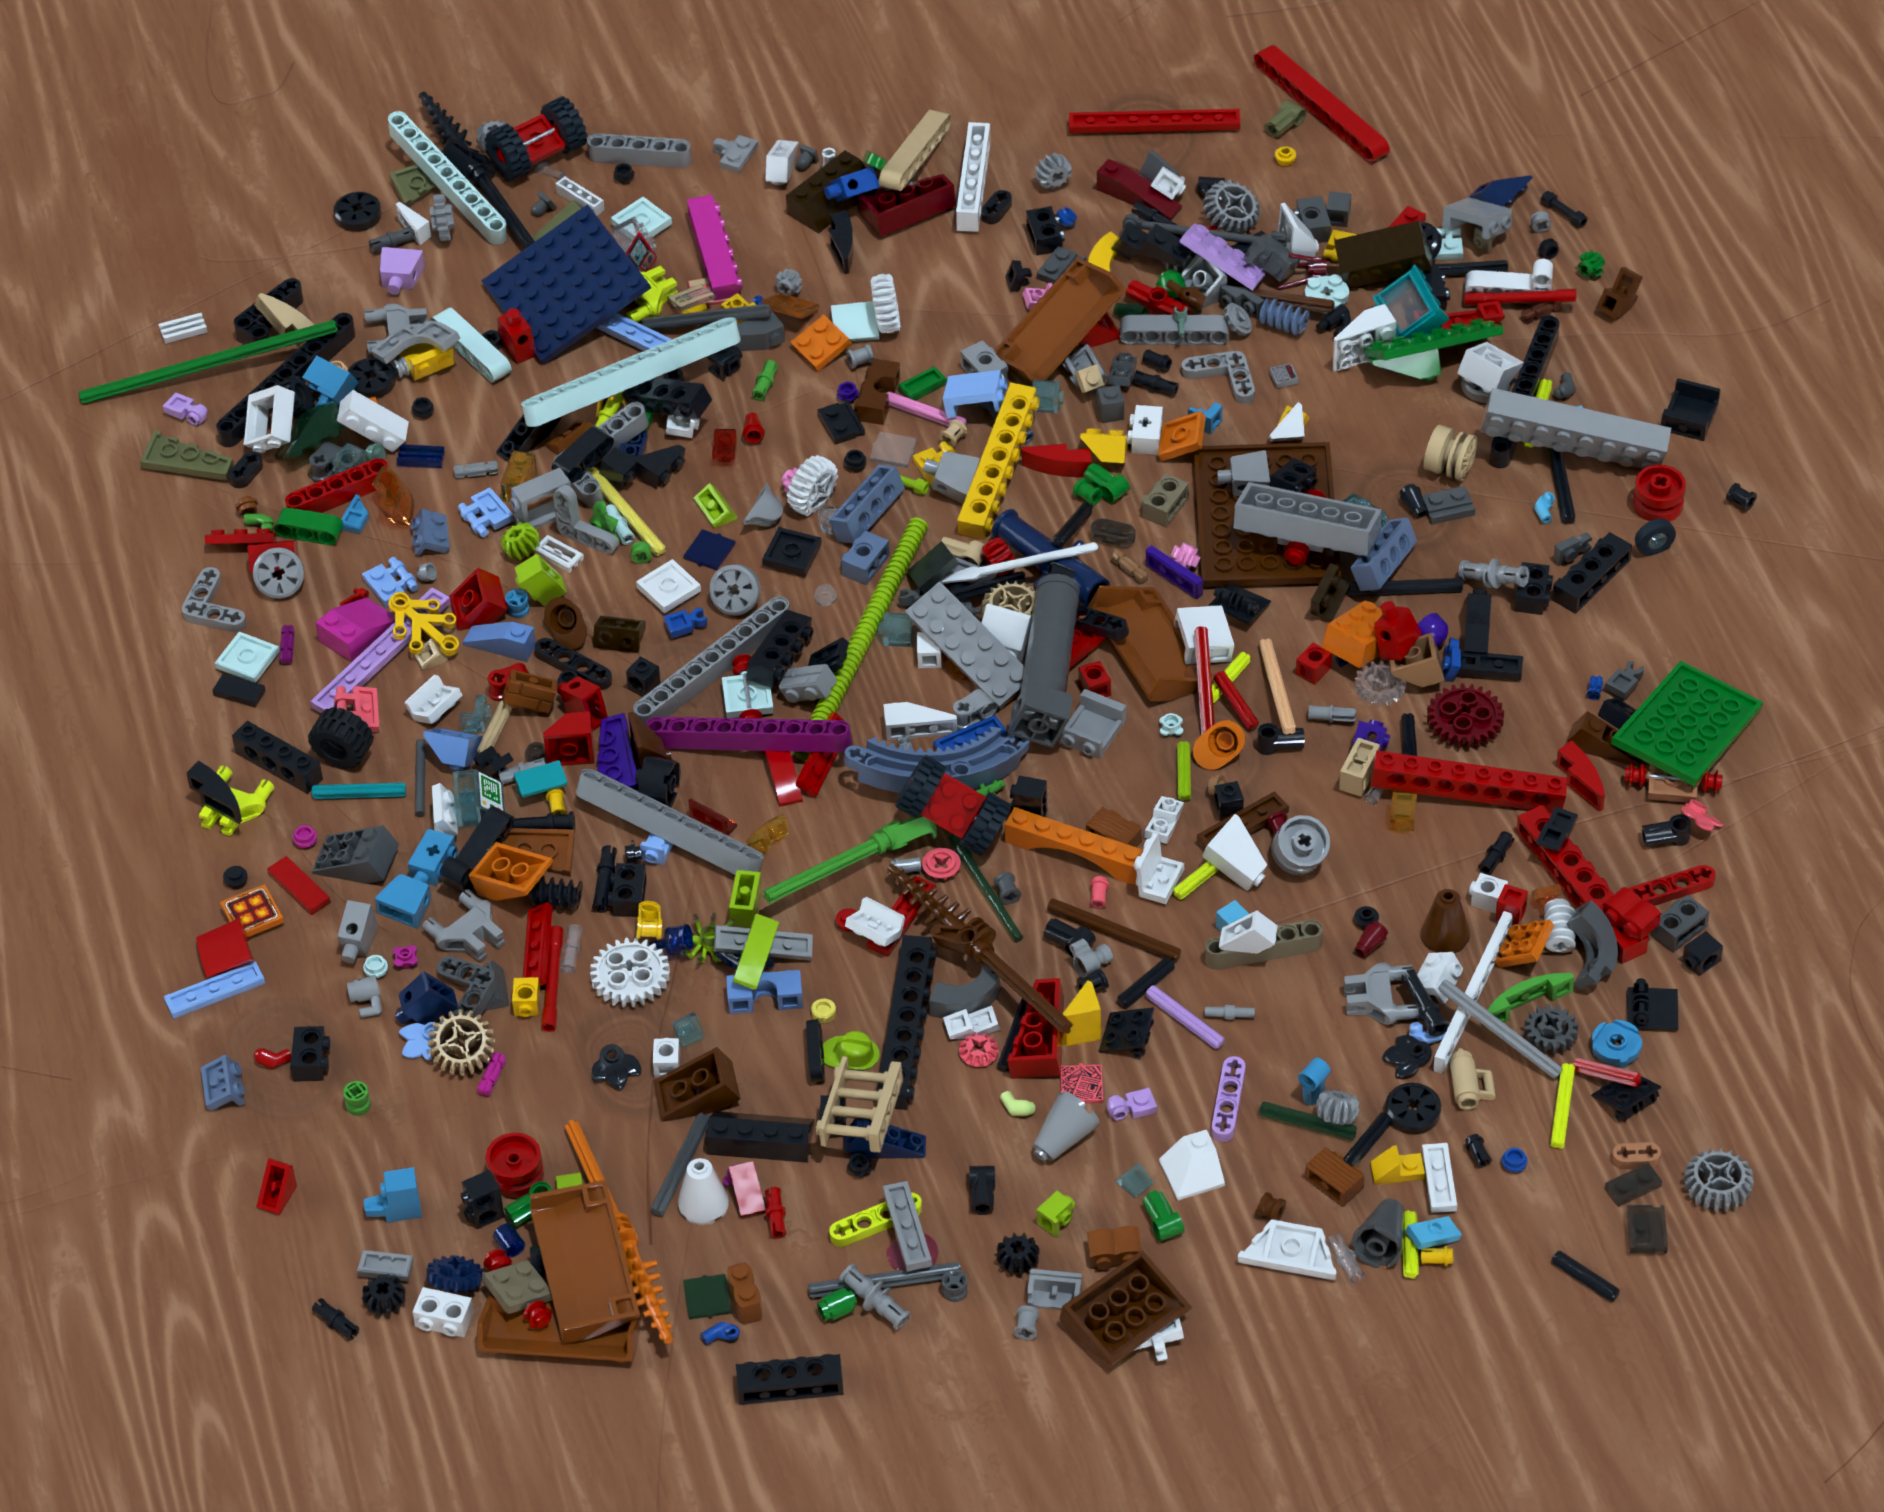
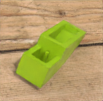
M756 913L732 982L756 990L779 924L778 921Z

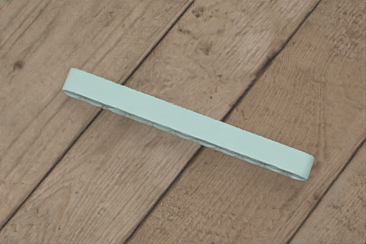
M733 317L718 320L528 398L521 403L526 425L529 427L542 425L733 346L741 341L737 321Z

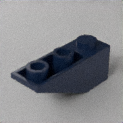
M1529 175L1494 180L1480 185L1468 197L1503 207L1514 201V195L1524 191L1528 187L1527 183L1533 177Z
M855 1118L849 1126L867 1128L868 1125L871 1126L872 1121L870 1119ZM889 1125L881 1152H871L869 1141H866V1138L844 1136V1152L853 1155L864 1153L869 1159L925 1158L926 1136Z

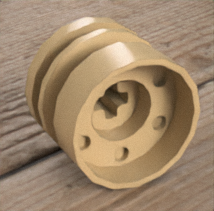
M1437 425L1427 445L1424 469L1441 474L1446 467L1447 477L1452 478L1455 475L1456 480L1463 481L1475 459L1477 436L1472 434L1467 436L1466 432L1462 431L1455 438V430L1453 428Z

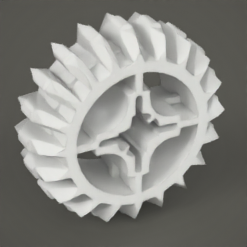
M879 274L872 277L870 280L879 331L888 334L900 330L901 323L893 277L890 274Z
M817 455L811 456L805 460L803 465H800L798 471H795V475L791 479L792 482L788 486L789 491L787 493V502L794 511L809 516L825 505L826 501L830 499L831 493L834 492V487L837 485L835 481L838 478V469L835 468V464L829 459Z

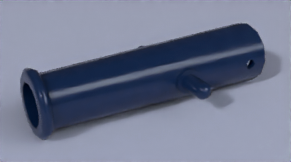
M1014 509L1001 513L993 524L992 536L1004 540L1005 543L1023 557L1063 549L1058 548L1057 545L1053 546L1051 539L1019 518L1018 512ZM1078 540L1071 547L1083 545L1084 542ZM1076 556L1034 565L1042 573L1034 582L1033 586L1035 589L1037 582L1046 576L1051 562L1075 569L1073 579L1080 588L1079 602L1085 607H1088L1099 586H1110V582L1105 577L1076 558Z

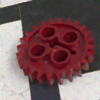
M1461 683L1460 688L1457 689L1453 684L1451 691L1443 688V694L1437 692L1435 699L1431 698L1427 709L1429 729H1433L1434 736L1440 735L1441 742L1447 739L1448 746L1455 742L1458 748L1462 744H1466L1467 749H1470L1471 744H1475L1479 748L1481 741L1487 745L1489 738L1495 740L1496 733H1501V727L1504 725L1502 703H1497V696L1491 697L1490 690L1483 693L1482 686L1476 690L1473 684L1469 688H1465V685Z

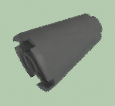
M1394 1199L1383 1200L1354 1232L1351 1246L1353 1244L1356 1257L1363 1263L1379 1268L1380 1265L1391 1267L1398 1262L1402 1254L1405 1209L1399 1201Z

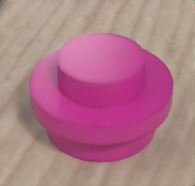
M308 825L299 826L293 834V842L300 848L310 847L317 841L316 831Z

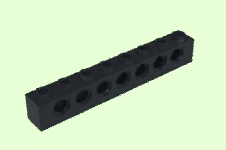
M903 935L880 1070V1073L888 1071L891 1061L901 1062L903 1082L894 1109L908 1110L909 1100H914L915 1086L912 1085V1080H917L918 1065H915V1061L920 1060L921 1045H918L919 1040L923 1041L924 1026L921 1024L922 1021H926L928 1007L924 1005L925 1001L930 1000L931 987L928 986V981L932 982L934 967H931V962H936L937 948L933 947L932 937ZM878 1083L877 1091L883 1089V1083Z

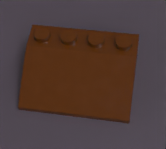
M1141 1250L1064 1304L1059 1320L1078 1341L1112 1366L1187 1313L1192 1307L1144 1251Z

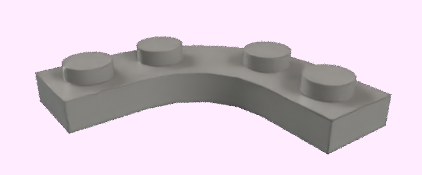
M424 321V325L413 327L410 324L395 331L374 347L371 352L375 358L387 364L394 360L403 350L418 343L432 344L440 350L446 351L460 339L457 331L443 323Z

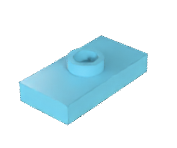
M1449 1216L1410 1224L1405 1230L1418 1250L1459 1241L1462 1236Z

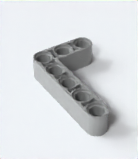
M633 402L628 404L598 426V428L613 437L614 444L611 450L596 464L602 461L615 447L619 449L621 443H627L648 427L649 421L645 408L641 403ZM588 471L576 482L570 483L571 488L576 492L577 498L588 508L593 509L596 502L604 501L599 482Z

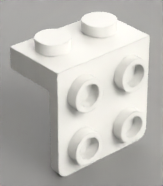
M1156 832L1152 834L1150 839L1145 841L1143 853L1136 858L1134 863V870L1137 872L1136 886H1138L1139 897L1166 904L1173 892V888L1177 885L1185 870L1184 863L1162 857L1160 834Z

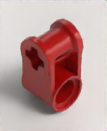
M515 663L509 667L489 673L488 683L490 688L488 694L491 699L495 701L503 700L504 688L511 669L529 673L523 663Z

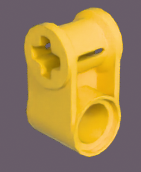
M653 901L639 903L636 939L656 937L657 940H661L662 918L660 905Z

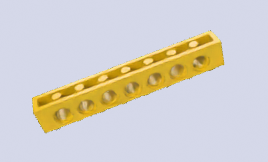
M1010 382L957 519L959 535L985 540L987 532H991L994 523L993 516L998 514L1000 509V498L1006 494V482L1012 478L1014 462L1019 460V448L1025 444L1027 427L1031 428L1033 423L1032 414L1039 407L1040 398L1037 397L1035 387Z

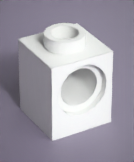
M1480 873L1477 881H1472L1469 889V895L1472 896L1471 906L1496 913L1497 900L1504 885H1508V881Z
M679 1038L654 1039V1077L659 1078L680 1067Z

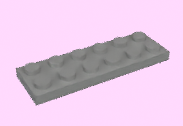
M940 581L905 611V615L979 689L997 703L999 710L1021 692L1025 666Z

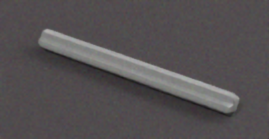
M1444 980L1439 985L1438 990L1552 1078L1556 1079L1562 1071L1561 1066L1450 981Z

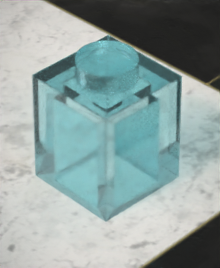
M1033 380L1032 387L1036 388L1037 397L1040 398L1038 410H1034V412L1058 413L1059 404L1063 405L1064 391H1060V382Z
M884 613V620L879 622L878 629L879 636H883V646L911 647L913 622L905 614Z

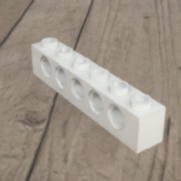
M969 122L956 210L957 231L979 232L991 143L990 123Z

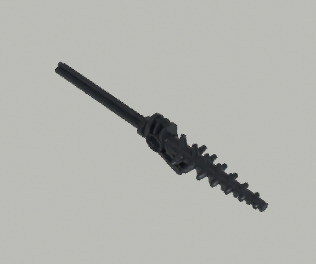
M421 92L419 94V98L422 100L421 103L427 108L426 113L433 117L431 123L438 125L435 128L436 133L441 134V143L445 145L441 152L461 171L465 178L472 180L477 187H481L523 247L525 249L535 241L491 181L496 174V168L485 154H479V150L469 147L472 143L465 140L467 130L463 129L462 132H458L461 124L458 122L452 124L454 117L446 116L447 110L443 109L441 111L440 104H435L432 96H428L426 92Z

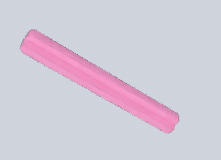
M892 392L887 393L889 394V406L948 427L953 419L963 422L965 426L967 424L966 419L956 415L954 418H947L946 411Z

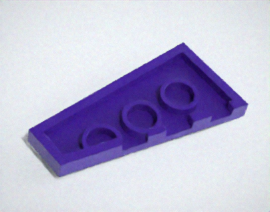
M625 713L604 718L601 720L600 752L597 757V771L637 791L639 783L635 782L637 766Z

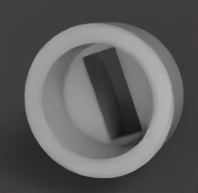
M431 562L418 567L417 577L419 580L429 582L436 579L437 571Z

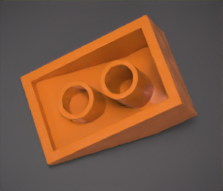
M495 842L468 876L478 896L499 901L526 896L554 861L550 857Z

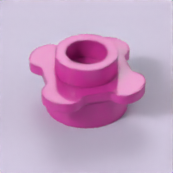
M414 945L394 948L393 955L396 958L394 965L402 969L412 968L418 963V958L415 956L417 948Z

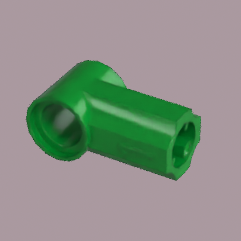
M1090 464L1084 473V478L1090 484L1103 490L1102 497L1109 503H1113L1130 490V485L1123 475L1117 474L1114 476L1099 464Z
M544 1181L536 1182L530 1187L529 1193L504 1207V1211L513 1226L517 1227L532 1218L530 1194L551 1191L550 1184Z
M1157 1190L1149 1192L1143 1198V1205L1152 1220L1153 1231L1158 1241L1160 1242L1184 1233L1182 1219L1177 1211L1173 1212L1164 1193Z

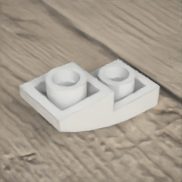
M1161 796L1153 810V817L1145 829L1144 838L1150 839L1152 834L1156 832L1160 834V842L1167 844L1177 825L1184 802Z

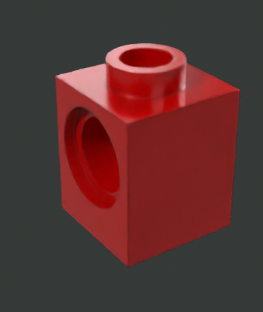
M1314 642L1296 659V675L1314 685L1332 667V653Z
M1101 661L1078 667L1079 685L1082 690L1087 689L1104 697L1111 696V679Z
M1505 884L1497 900L1495 920L1499 921L1503 912L1506 911L1513 915L1512 925H1520L1527 910L1528 891Z

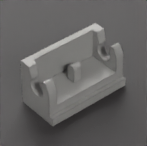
M1030 1269L1027 1306L1061 1310L1064 1304L1082 1292V1273Z

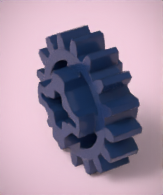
M451 1255L450 1258L441 1256V1260L433 1259V1263H428L426 1280H429V1285H435V1289L443 1288L444 1292L450 1290V1293H459V1290L467 1293L468 1288L475 1290L476 1286L481 1285L483 1269L480 1268V1264H474L473 1259L465 1260L464 1256L460 1258L456 1255Z

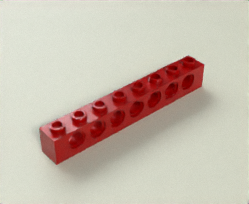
M1376 750L1370 787L1529 810L1543 805L1548 812L1552 813L1555 807L1561 809L1564 807L1567 778Z
M1541 805L1518 815L1517 833L1574 905L1578 908L1592 900L1603 911L1604 903L1614 894L1609 889L1606 880L1600 878L1596 873L1593 864L1584 858L1577 845H1574L1568 838L1559 853L1536 845L1545 822L1548 823L1552 813L1548 812ZM1611 924L1618 945L1617 959L1621 964L1647 953L1648 935L1642 940H1637L1626 935L1622 927Z

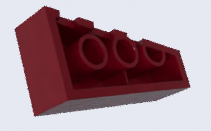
M944 174L917 180L915 185L907 184L902 191L890 190L885 192L884 189L876 190V194L866 196L865 193L859 194L858 202L860 216L880 237H883L956 206L954 184Z

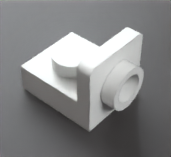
M1162 167L1151 183V186L1173 200L1175 195L1180 196L1186 185L1183 184L1185 177H1179L1165 167Z

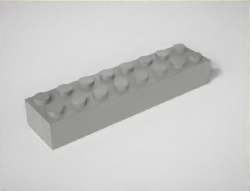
M1492 388L1484 409L1480 432L1486 433L1491 437L1500 436L1508 438L1513 442H1527L1536 447H1549L1558 452L1567 451L1575 453L1580 457L1589 456L1603 462L1611 461L1620 463V465L1625 467L1634 466L1644 469L1648 466L1662 464L1668 450L1671 428Z

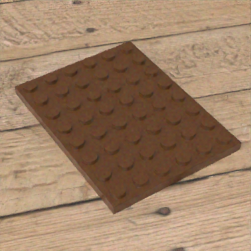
M1330 442L1202 446V449L1193 452L1203 587L1317 584L1321 582L1330 563L1339 566L1338 576H1341L1339 551H1333L1325 547L1322 553L1310 550L1304 564L1293 565L1284 557L1287 545L1278 544L1277 537H1266L1263 534L1243 532L1233 528L1235 504L1240 496L1233 495L1231 483L1218 484L1217 470H1230V458L1232 456L1266 450L1270 478L1274 472L1295 458L1317 468L1315 476L1317 483L1314 490H1320L1328 499L1335 500Z

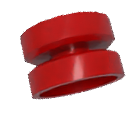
M1652 465L1641 470L1635 480L1633 506L1636 513L1647 521L1660 518L1673 521L1680 516L1684 507L1686 480L1682 473L1667 465Z
M513 1132L501 1135L488 1146L485 1156L487 1168L499 1185L502 1196L506 1198H521L529 1193V1189L534 1183L543 1181L544 1169L539 1144L534 1138L524 1133Z

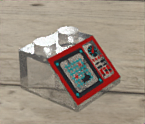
M634 216L612 227L616 242L640 272L649 271L657 259L655 248L658 246L653 236H648L644 223H639Z

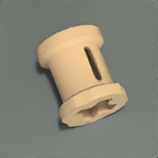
M953 419L946 431H942L938 436L940 442L945 441L953 448L957 445L960 437H964L967 434V427L957 419Z

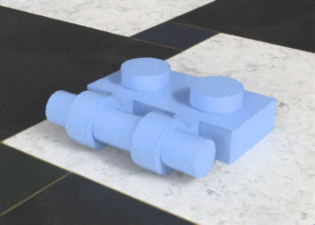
M491 488L472 496L471 505L467 506L465 503H461L458 506L461 517L471 524V529L476 534H480L481 537L488 535L487 526L491 525L494 530H497L513 521V513ZM480 513L482 517L477 518L475 515Z
M391 557L388 560L391 566L388 569L383 564H380L362 573L364 582L385 608L388 607L389 599L393 594L397 592L405 593L404 590L408 588L415 592L419 588L416 578L413 574L406 571L404 563L397 560L396 557ZM399 576L401 580L396 582L394 578Z

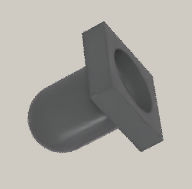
M802 144L800 146L801 155L796 161V166L800 170H805L811 162L817 164L819 158L817 150Z
M539 191L537 195L540 199L532 206L531 212L534 216L540 217L549 208L555 211L557 207L549 197Z

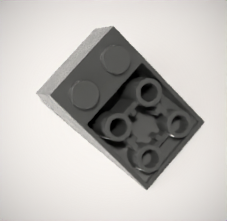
M384 825L327 835L311 872L316 875L364 884L383 881L399 843Z

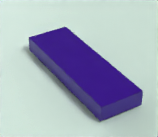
M1152 545L1146 549L1147 567L1195 599H1199L1203 595L1202 578Z

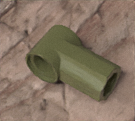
M1285 100L1281 104L1278 113L1265 123V129L1271 137H1279L1292 125H1301L1306 117V109L1290 100Z

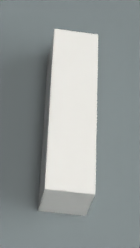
M563 177L555 183L557 194L568 201L574 200L581 208L588 204L596 216L605 210L604 200L567 177Z

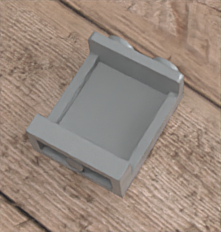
M1468 197L1444 206L1442 228L1450 230L1469 222L1482 226V238L1489 239L1510 230L1512 225V209Z
M1084 689L1080 695V705L1059 736L1058 743L1101 759L1127 721V705Z

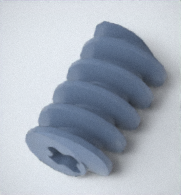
M1266 298L1259 314L1261 324H1268L1270 327L1275 326L1276 329H1283L1287 333L1292 332L1295 336L1304 332L1309 320L1310 312L1308 310L1301 315L1302 309L1300 307L1293 312L1294 306L1292 304L1285 309V302L1282 301L1278 307L1277 299H1273L1270 304L1269 298Z

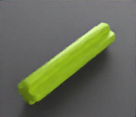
M1180 741L1177 744L1178 799L1180 801H1189L1191 799L1190 743L1188 741Z

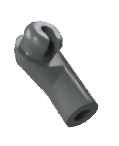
M1569 372L1561 375L1562 384L1554 390V394L1559 400L1564 397L1567 398L1575 392V384Z

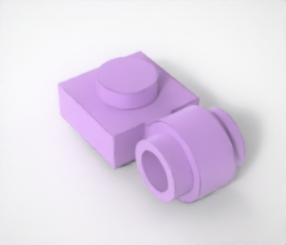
M175 393L163 405L164 413L179 419H183L187 415L188 422L194 426L200 425L207 418L208 414L205 406L202 404L195 405L194 399L179 393Z
M1150 1088L1126 1093L1125 1099L1119 1095H1114L1107 1100L1106 1108L1110 1117L1115 1120L1124 1119L1129 1112L1133 1119L1157 1113V1105Z

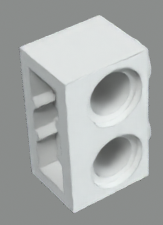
M424 1287L413 1310L415 1327H419L424 1331L432 1330L444 1333L447 1336L465 1337L474 1314L472 1298Z

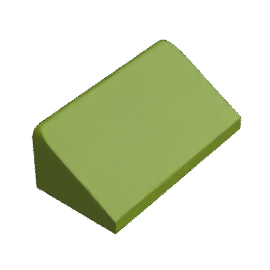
M711 483L694 497V500L714 528L738 518L720 491Z

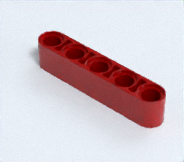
M382 458L372 459L291 492L285 497L286 508L323 513L352 501L355 494L362 497L382 489L390 483L387 461Z

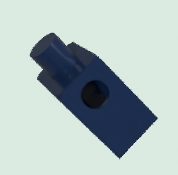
M424 971L399 993L401 1009L396 1011L395 1015L402 1024L407 1023L411 1019L422 1025L440 1019L441 1015L445 1016L450 1011L453 1012L458 1009L454 989Z

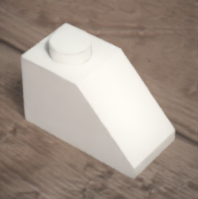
M1255 911L1222 928L1219 948L1227 951L1257 954L1275 945L1277 925L1259 911Z

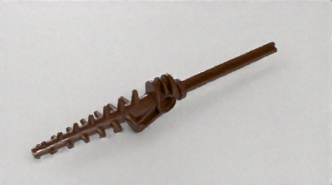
M894 864L888 866L887 873L896 879L894 881L895 884H901L904 887L902 893L904 895L910 893L913 896L909 903L914 905L919 902L922 905L917 914L920 916L926 911L930 913V916L924 923L928 926L937 920L941 924L933 926L930 930V934L938 946L965 953L968 956H972L980 964L985 963L1062 1035L1071 1032L1070 1028L1073 1024L994 953L993 941L996 938V931L985 923L982 918L975 917L965 924L963 921L971 912L968 908L955 916L953 913L960 905L957 901L947 908L944 907L943 904L949 898L946 894L936 900L933 897L937 892L936 888L926 892L923 889L926 886L924 881L917 884L913 881L915 876L913 874L907 876L902 867L898 868Z

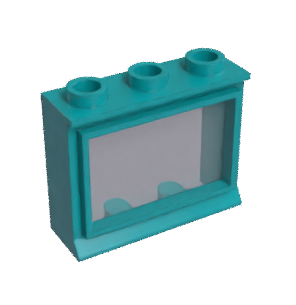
M1415 264L1410 271L1376 296L1372 295L1376 303L1373 306L1377 307L1385 304L1396 320V336H1404L1405 338L1411 337V333L1414 332L1430 333L1432 328L1440 327L1450 319L1439 307L1441 303L1431 293L1433 289L1426 282V276Z

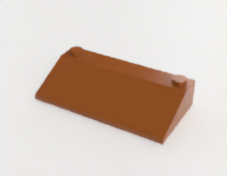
M1077 257L994 351L1001 360L1006 362L1010 371L1025 382L1039 388L1046 383L1048 377L1110 307L1121 298L1126 289L1111 272Z
M1099 586L1088 607L1124 618L1127 621L1129 628L1128 636L1121 640L1110 639V641L1139 683L1146 697L1154 702H1169L1197 692V665L1185 664L1184 654L1186 647L1180 628H1175V617L1157 590L1152 587ZM1211 672V681L1213 684L1215 681L1213 680L1214 675Z
M606 1180L530 1194V1211L563 1344L590 1339L639 1318L640 1312Z
M490 1292L477 1323L478 1351L488 1354L511 1353L612 1360L617 1363H626L633 1361L637 1349L644 1305L638 1306L639 1318L590 1339L563 1344L553 1301L545 1303L546 1308L552 1311V1317L548 1325L543 1328L533 1329L529 1326V1321L523 1318L525 1309L507 1314Z

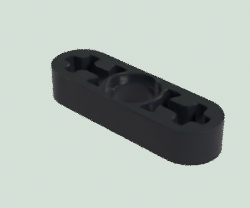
M819 1018L806 1020L810 1077L812 1082L825 1081L821 1022Z

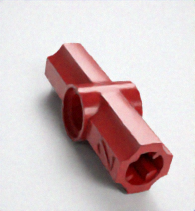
M1132 280L1125 292L1126 297L1148 307L1151 315H1174L1175 307H1177L1178 312H1183L1184 307H1187V315L1191 313L1190 306L1168 296L1167 290L1162 287L1151 288L1137 280Z

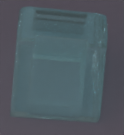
M1140 1163L1133 1165L1115 1179L1134 1198L1154 1183Z

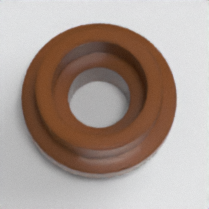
M245 496L238 500L235 508L239 511L240 515L252 514L257 511L258 501L251 496Z

